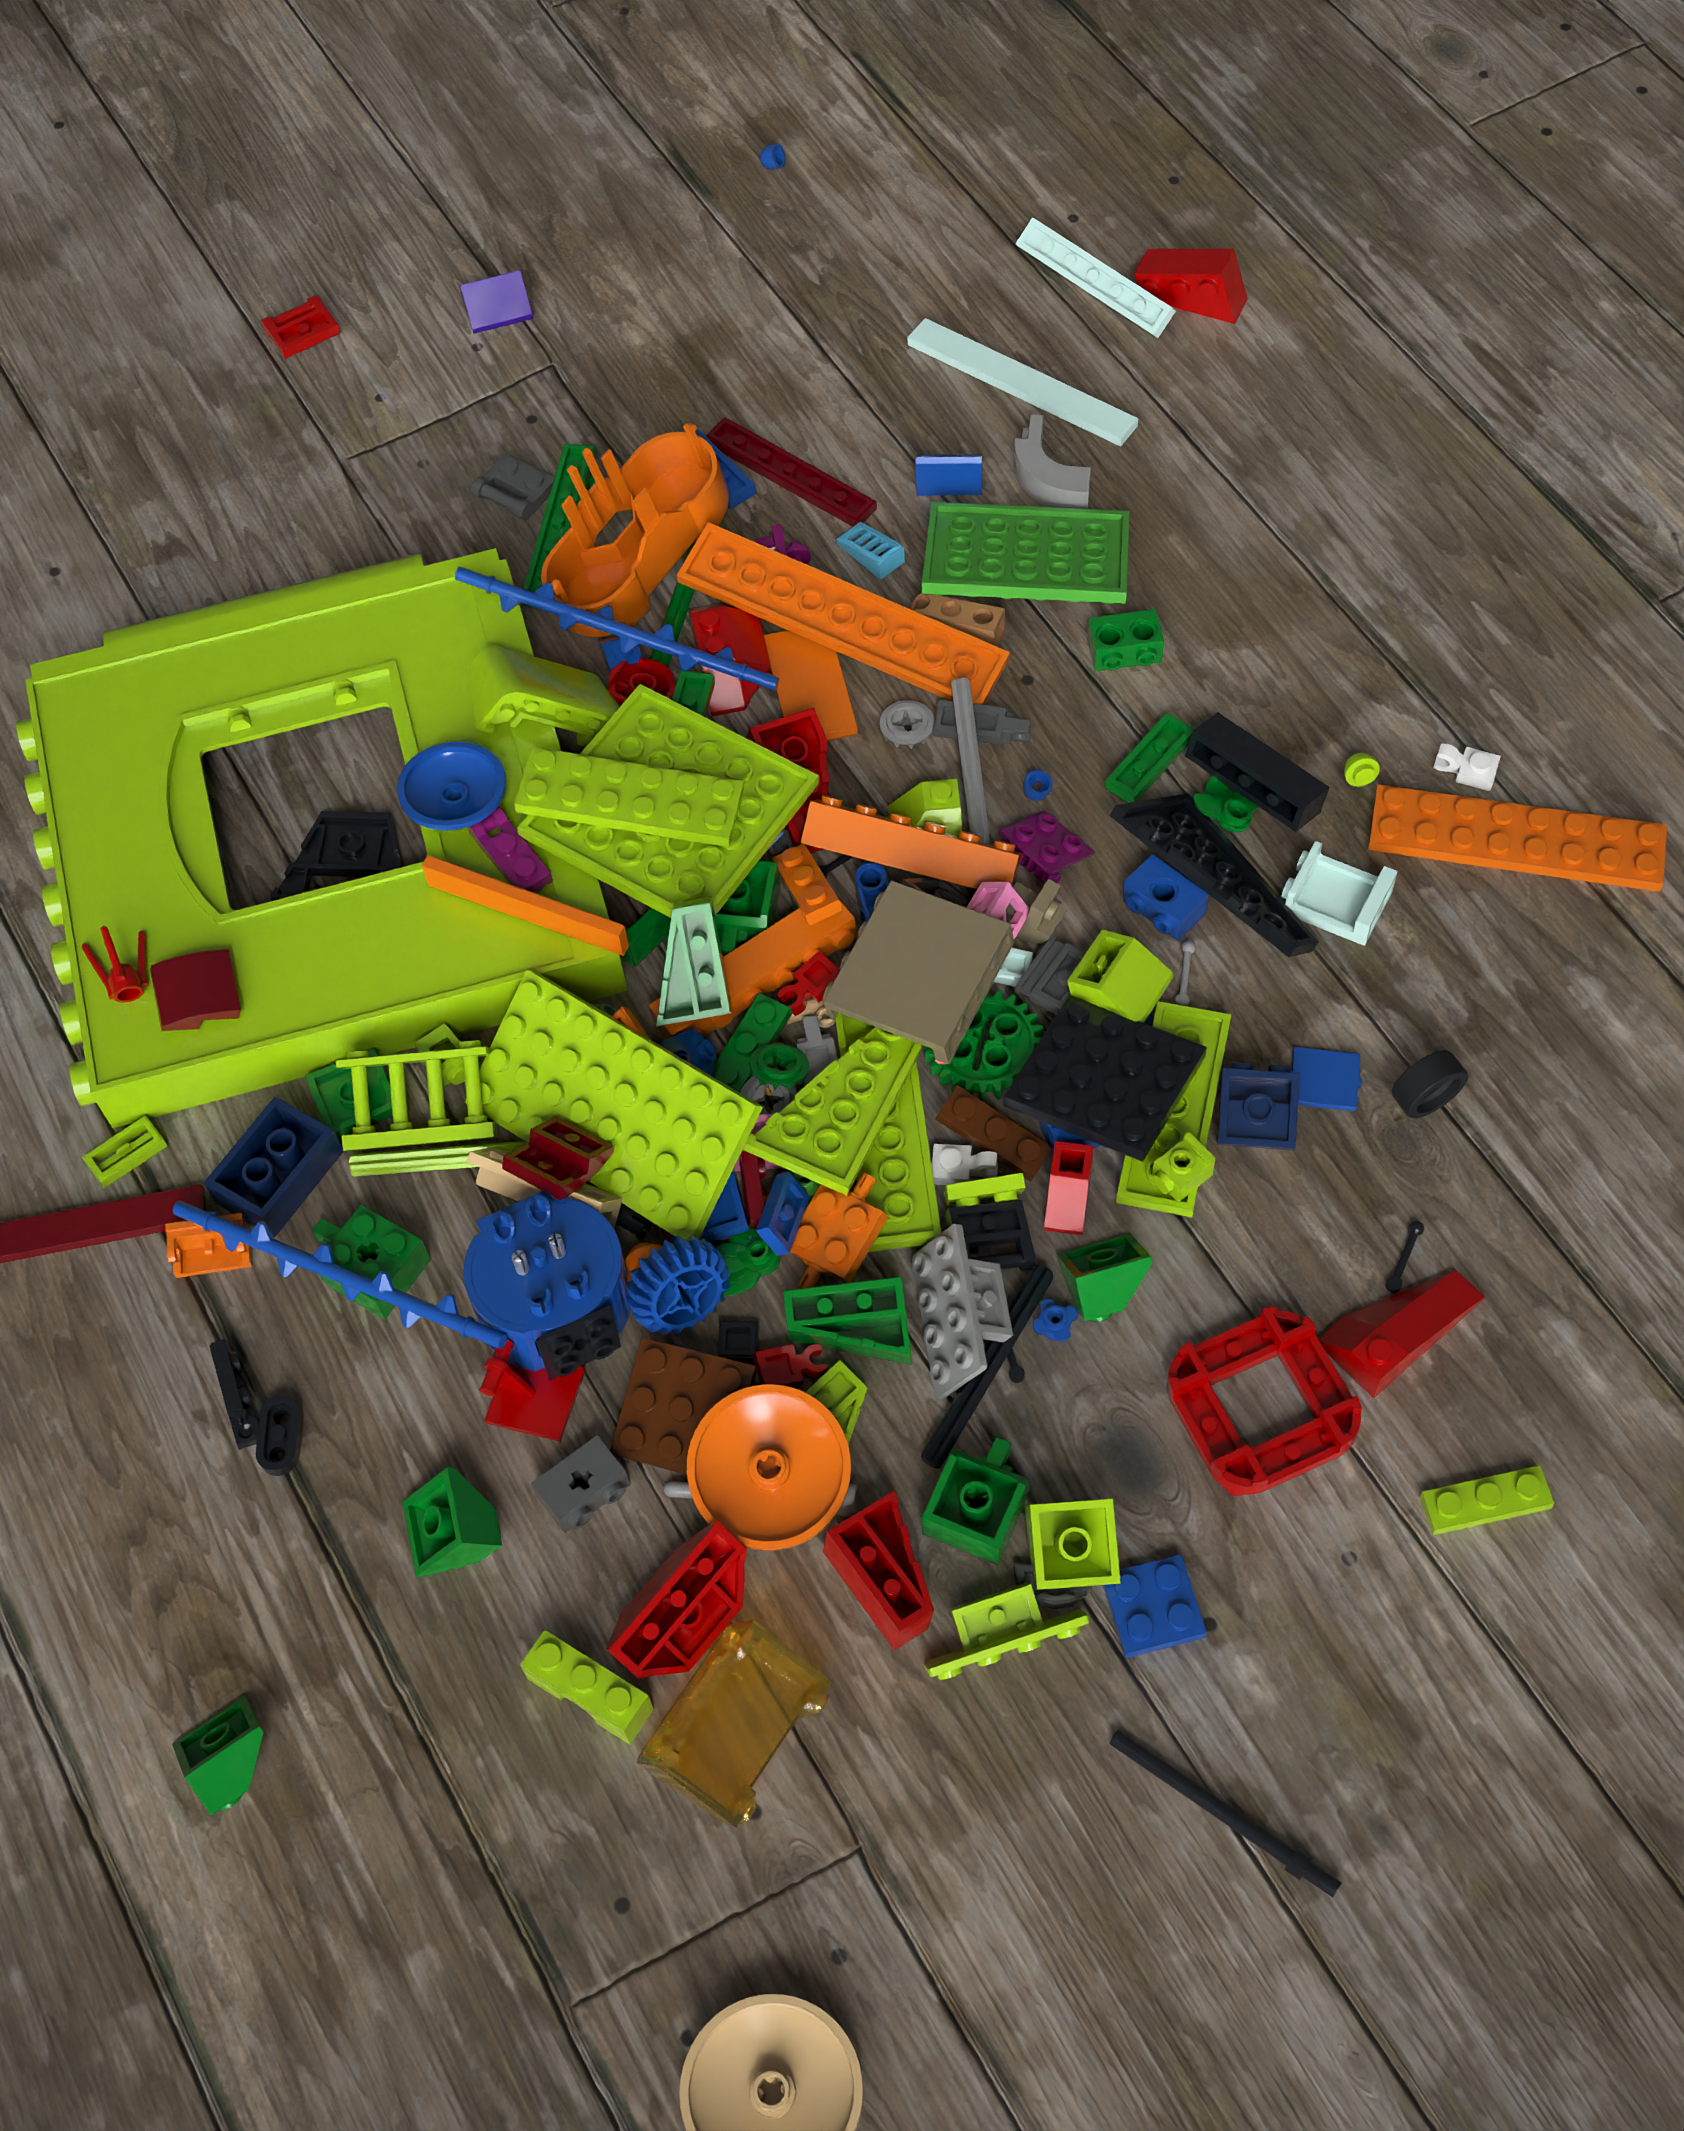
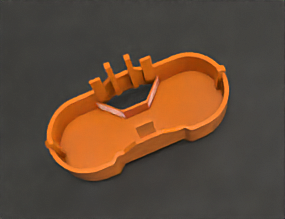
M686 423L683 426L685 432L665 433L648 440L630 456L621 468H619L612 451L608 449L601 457V461L609 477H603L592 451L585 448L582 454L595 480V483L588 491L577 468L571 465L567 469L581 500L576 506L572 496L569 495L561 504L571 527L550 551L543 564L541 573L542 585L545 583L552 584L555 600L591 613H596L603 607L610 606L612 607L613 619L615 621L633 627L651 610L650 594L691 544L696 543L706 524L709 522L716 526L720 525L728 508L729 489L714 449L705 439L696 435V425ZM632 510L633 520L613 543L594 547L598 533L617 511ZM576 623L568 628L572 632L585 637L603 638L613 636V634L581 623Z

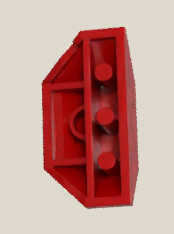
M721 602L688 608L696 649L715 655L727 647L732 649L735 663L741 665L744 663L748 664V667L767 674L770 672L771 664L759 617ZM700 665L702 673L712 674L715 678V686L709 704L711 716L745 711L750 703V699L760 686L745 680L741 682L738 680L739 678Z
M717 1520L687 1540L671 1553L621 1612L606 1650L636 1678L689 1672L743 1608L744 1561H746L747 1548Z

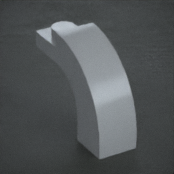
M1030 415L1029 428H1023L1022 439L1015 438L1014 468L1020 486L1033 500L1045 507L1088 509L1091 467L1066 466L1051 460L1042 449L1044 415Z

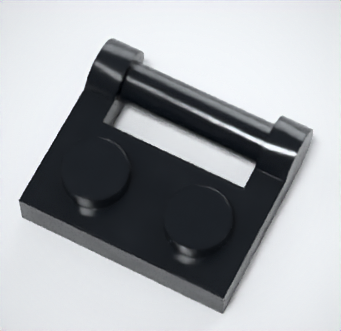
M1022 1200L948 1208L945 1217L948 1228L952 1224H960L963 1227L968 1259L1000 1264L1001 1269L1019 1267L1021 1271L1032 1270L1036 1265L1035 1252ZM1008 1243H1016L1017 1252L971 1257L969 1248Z

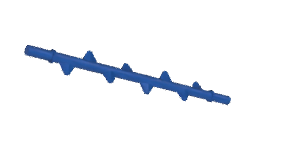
M458 567L455 580L486 590L488 594L492 592L500 595L501 607L504 612H509L521 602L558 615L560 628L563 630H567L576 623H581L618 636L621 652L628 654L641 644L678 657L681 671H688L699 664L739 678L738 680L741 682L745 680L774 691L778 686L779 677L750 668L745 663L743 665L735 663L732 649L726 647L717 654L712 655L675 642L671 625L666 624L656 633L652 634L615 621L613 619L612 607L605 606L596 613H591L557 601L554 598L553 586L550 583H545L537 591L531 592L496 580L495 576L488 577L462 567Z
M177 1201L173 1207L174 1215L202 1226L205 1231L212 1230L221 1234L229 1251H234L241 1242L277 1257L280 1273L283 1277H289L299 1266L341 1283L348 1300L353 1301L360 1292H363L399 1307L404 1327L411 1328L423 1317L460 1332V1335L465 1338L470 1336L499 1349H502L507 1342V1334L478 1323L471 1316L466 1318L459 1315L454 1295L446 1294L437 1305L395 1289L386 1271L382 1270L373 1280L334 1264L331 1247L328 1244H322L312 1255L273 1239L267 1224L263 1221L258 1222L253 1230L219 1217L216 1212H207L182 1201Z

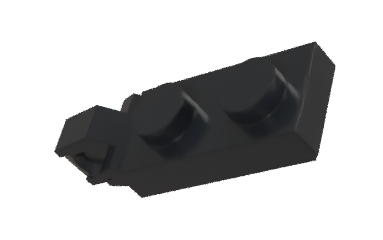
M224 1339L212 1342L209 1347L238 1450L256 1445L257 1438L260 1437L259 1420L247 1414L246 1409L252 1408L246 1385L238 1387L235 1375L243 1372L237 1351L229 1352Z

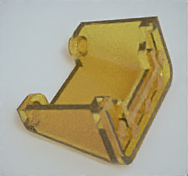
M755 1620L735 1622L723 1632L640 1752L637 1763L650 1774L729 1827L736 1828L739 1823L741 1825L746 1823L757 1807V1803L754 1801L756 1791L752 1789L753 1785L797 1719L806 1717L808 1714L815 1716L822 1710L829 1698L826 1692L833 1682Z

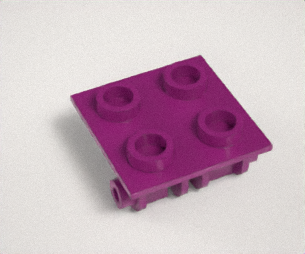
M1046 811L1037 813L999 831L1003 836L1001 841L1015 844L1014 851L1023 853L1020 865H1026V870L1029 872L1034 871L1033 875L1040 879L1044 885L1048 879L1058 883L1061 879V874L1058 873L1059 870L1095 853L1079 836L1070 832L1053 815L1048 814Z

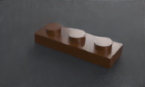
M958 1085L935 1118V1120L984 1152H996L999 1162L1016 1173H1023L1024 1178L1030 1182L1053 1149V1147Z

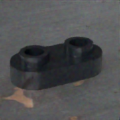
M278 1395L268 1399L261 1407L259 1414L260 1437L257 1438L256 1459L261 1468L272 1476H281L289 1473L296 1466L299 1459L303 1416L295 1400L289 1396ZM281 1416H289L285 1423L277 1424ZM281 1452L285 1453V1457L281 1461H273L275 1455Z

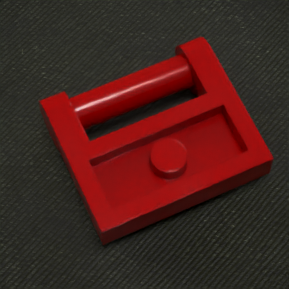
M317 295L307 298L306 303L276 317L270 318L268 316L260 320L264 332L271 338L285 359L340 334L337 322Z

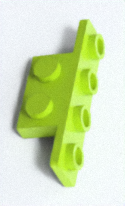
M1027 1582L950 1608L962 1649L925 1661L923 1664L925 1671L930 1677L938 1676L939 1680L949 1679L963 1672L961 1667L975 1662L978 1663V1666L990 1665L1002 1659L1001 1653L1016 1648L1019 1653L1034 1650L1042 1645V1639L1057 1635L1058 1639L1077 1635L1081 1632L1080 1626L1086 1625L1090 1621L1088 1614L1081 1609L1043 1621L1032 1585Z

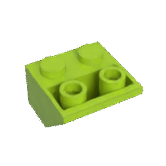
M1102 929L1067 982L1071 996L1102 1007L1132 1021L1144 1023L1174 978V975L1166 965L1135 938Z

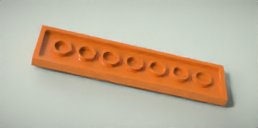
M1377 784L1368 850L1660 892L1664 882L1667 824Z

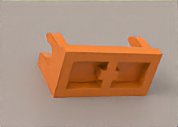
M242 1213L219 1216L251 1229ZM190 1221L165 1224L168 1262H173V1274L176 1278L252 1267L251 1246L240 1242L234 1251H229L226 1248L222 1235L212 1230L205 1231L202 1226Z

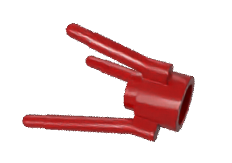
M102 926L100 930L113 966L110 970V975L108 976L87 943L82 944V950L105 985L110 999L121 1003L134 1001L143 995V988L149 986L146 976V933L144 931H139L136 970L130 964L120 963L109 930L106 926Z

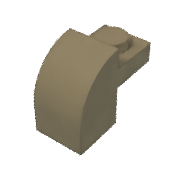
M1048 879L1038 894L1016 882L1013 888L1030 909L1026 921L1016 938L1029 943H1044L1050 939L1067 912L1066 909L1060 906L1061 902L1056 899L1061 885ZM1010 903L1006 908L1007 923H1010L1016 913Z

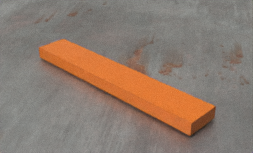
M427 855L421 865L428 886L622 956H624L629 947L623 924Z

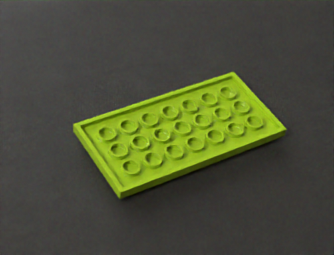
M526 969L490 1046V1055L485 1057L479 1070L483 1115H487L489 1119L527 1143L530 1139V1129L554 1116L614 1146V1153L588 1182L601 1190L621 1197V1203L676 1238L680 1235L687 1239L694 1235L699 1239L763 1106L538 972Z

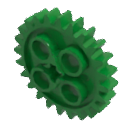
M998 990L994 997H989L987 993L972 1023L978 1025L969 1026L954 1054L965 1053L967 1054L966 1057L958 1058L953 1056L949 1065L938 1064L935 1061L933 1049L924 1046V1050H926L925 1061L926 1063H931L930 1073L931 1075L940 1074L939 1084L941 1086L952 1082V1092L958 1085L972 1095L974 1092H979L981 1101L986 1100L988 1092H993L996 1099L999 1100L1001 1099V1090L1009 1089L1043 1037V1026L1037 1025V1014H1028L1027 1003L1016 1007V995L1014 994L1006 1001L1003 1000L1002 990ZM994 1018L989 1029L990 1040H987L984 1045L980 1068L974 1071L979 1059L978 1048H982L984 1044L988 1020ZM1011 1031L1013 1034L1003 1035L1001 1032ZM993 1062H1001V1063H1004V1064L1001 1065V1066H992V1065H990V1064L993 1063Z

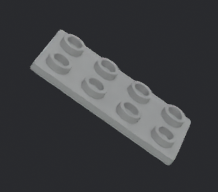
M952 1224L912 1256V1271L915 1276L918 1307L921 1312L924 1342L930 1366V1379L933 1384L935 1398L944 1399L986 1370L987 1361L983 1339L1005 1342L1013 1336L1000 1264L968 1259L963 1227L960 1224Z

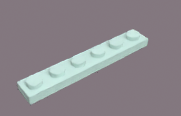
M1033 217L1015 244L1156 338H1159L1176 312L1157 297Z

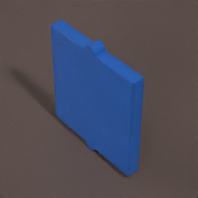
M1294 1047L1291 1073H1300L1298 1105L1356 1111L1358 1088L1362 1085V1079L1359 1078L1360 1054Z

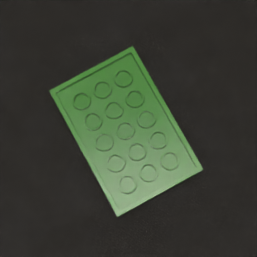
M931 502L922 577V594L1126 604L1129 511Z

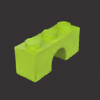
M545 1629L520 1664L528 1680L561 1701L565 1697L589 1713L598 1725L631 1745L654 1710L649 1695Z

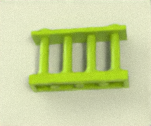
M475 1040L458 1042V1049L377 1057H369V1051L347 1052L345 1060H335L336 1068L351 1069L356 1127L352 1128L353 1135L342 1136L343 1151L499 1137L498 1124L496 1122H488L487 1115H483L478 1057L490 1055L491 1048L481 1047V1041ZM463 1058L468 1117H464L465 1124L450 1126V1119H446L441 1060ZM426 1062L431 1120L427 1121L428 1128L413 1129L412 1122H408L404 1064ZM388 1065L393 1124H390V1131L375 1132V1126H371L366 1067Z

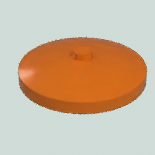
M763 1384L751 1386L723 1398L700 1421L688 1450L687 1480L691 1496L700 1514L709 1525L715 1520L719 1521L742 1545L753 1550L778 1551L789 1549L817 1536L838 1514L850 1484V1451L845 1434L837 1419L821 1402L811 1395L784 1385Z

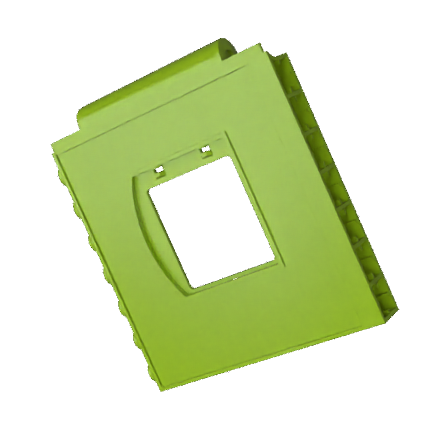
M496 548L424 566L421 553L220 602L104 631V646L30 664L32 678L25 679L31 718L17 721L16 730L27 761L38 760L39 772L25 775L24 782L35 814L41 815L46 813L48 826L34 829L33 840L38 858L44 870L47 871L55 868L57 882L42 886L41 891L53 927L64 925L66 940L52 943L50 949L54 968L61 984L73 983L75 999L60 1003V1015L69 1042L72 1045L83 1043L85 1060L69 1065L72 1087L82 1107L97 1103L111 1127L117 1128L132 1124L145 1115L148 1119L304 1078L307 1074L335 1064V1060H345L347 1052L367 1051L375 1048L378 1056H386L416 1048L415 1042L444 1023L456 1037L498 1026L503 1021L526 969L538 972L586 1002L628 991L619 954L428 886L421 866L423 862L240 910H233L230 906L202 765L203 754L215 749L380 707H389L393 713L405 765L421 751L446 742L473 743L492 752L501 762L506 776V791L498 807L502 809L508 821L518 832L517 827L528 814L515 812L514 803L531 747L561 751L554 726L523 718L516 728L510 727L509 722L498 723L494 725L495 730L492 734L476 730L470 662L476 654L487 646L497 645L534 656L519 604L509 612H504L501 607L500 595L492 592L488 594L486 590L455 580L458 567H462L488 577L495 576L496 580L514 585L507 559L499 560ZM421 826L428 856L436 857L508 883L473 839L467 827L446 831ZM496 828L487 834L492 838L500 832ZM524 839L550 871L553 882L535 892L536 894L609 919L597 878ZM102 926H106L109 930L120 963L130 964L136 970L139 931L146 933V976L149 986L143 988V995L134 1001L121 1003L110 999L105 985L82 950V944L87 943L108 976L110 975V970L113 966L100 930ZM229 949L241 1008L239 1018L202 1020L199 1029L161 1031L150 971L151 965L187 954Z

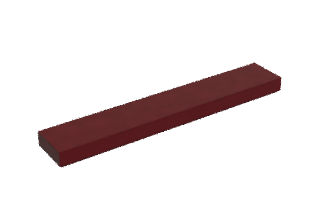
M724 417L706 435L724 455L852 527L859 522L864 523L877 509V501L727 417Z
M202 1184L0 1223V1263L164 1232L165 1224L188 1221L173 1214V1207L177 1201H182L207 1211L205 1189Z

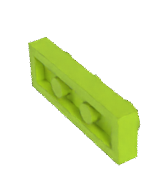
M1541 1465L1422 1491L1419 1497L1432 1536L1552 1509L1554 1505V1500Z

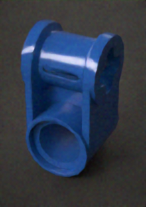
M876 863L863 864L855 873L856 899L860 908L862 922L869 921L874 912L877 896L879 893L885 892L890 883L885 869ZM868 884L878 885L872 888L865 887Z

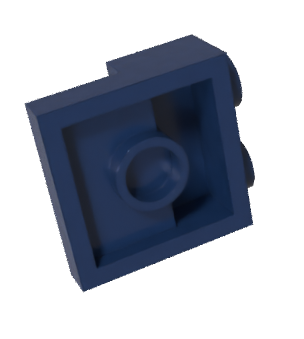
M1241 1062L1230 1063V1068H1223L1221 1072L1217 1145L1294 1151L1296 1147L1300 1073H1291V1067L1282 1065L1268 1066V1071L1253 1070V1064Z

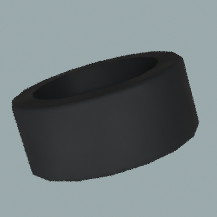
M1448 1050L1436 1051L1413 1064L1398 1078L1392 1088V1096L1408 1117L1414 1119L1424 1117L1447 1104L1462 1090L1468 1080V1072L1452 1052Z

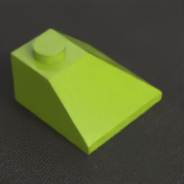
M957 779L921 782L888 805L889 818L891 813L905 815L912 818L910 824L924 827L925 822H932L946 826L945 833L959 836L960 831H962V818Z
M1113 1499L1025 1505L1028 1549L1036 1590L1121 1584Z

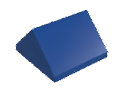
M917 454V496L982 495V454Z

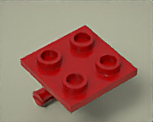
M507 1339L502 1349L495 1347L492 1358H488L484 1365L487 1372L479 1390L485 1395L493 1396L484 1420L485 1423L561 1442L586 1371L585 1367L580 1366L568 1376H559L549 1381L544 1368L535 1372L522 1369L507 1362L512 1347H514V1343Z

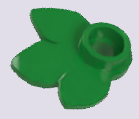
M1211 776L1207 782L1204 793L1193 795L1194 803L1199 811L1208 817L1216 819L1224 829L1235 833L1248 829L1252 821L1251 814L1258 809L1257 805L1238 792H1233L1215 776Z
M754 1228L730 1236V1243L721 1244L715 1248L725 1258L724 1261L731 1274L728 1278L730 1288L723 1292L725 1296L737 1295L752 1289L761 1276L773 1273L780 1264V1256L773 1252Z

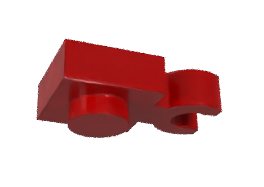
M820 951L817 952L792 974L796 984L787 985L778 992L777 996L780 1003L785 1004L789 999L797 998L789 1007L794 1016L801 1014L806 1009L807 1001L811 997L818 1004L823 1000L827 985L835 981L840 970Z
M793 1344L755 1352L753 1359L755 1366L758 1368L757 1373L761 1385L775 1384L796 1388L802 1386L804 1374L810 1378L822 1377L827 1372L828 1365H814L810 1361V1358L821 1355L822 1345H810L801 1354H796Z

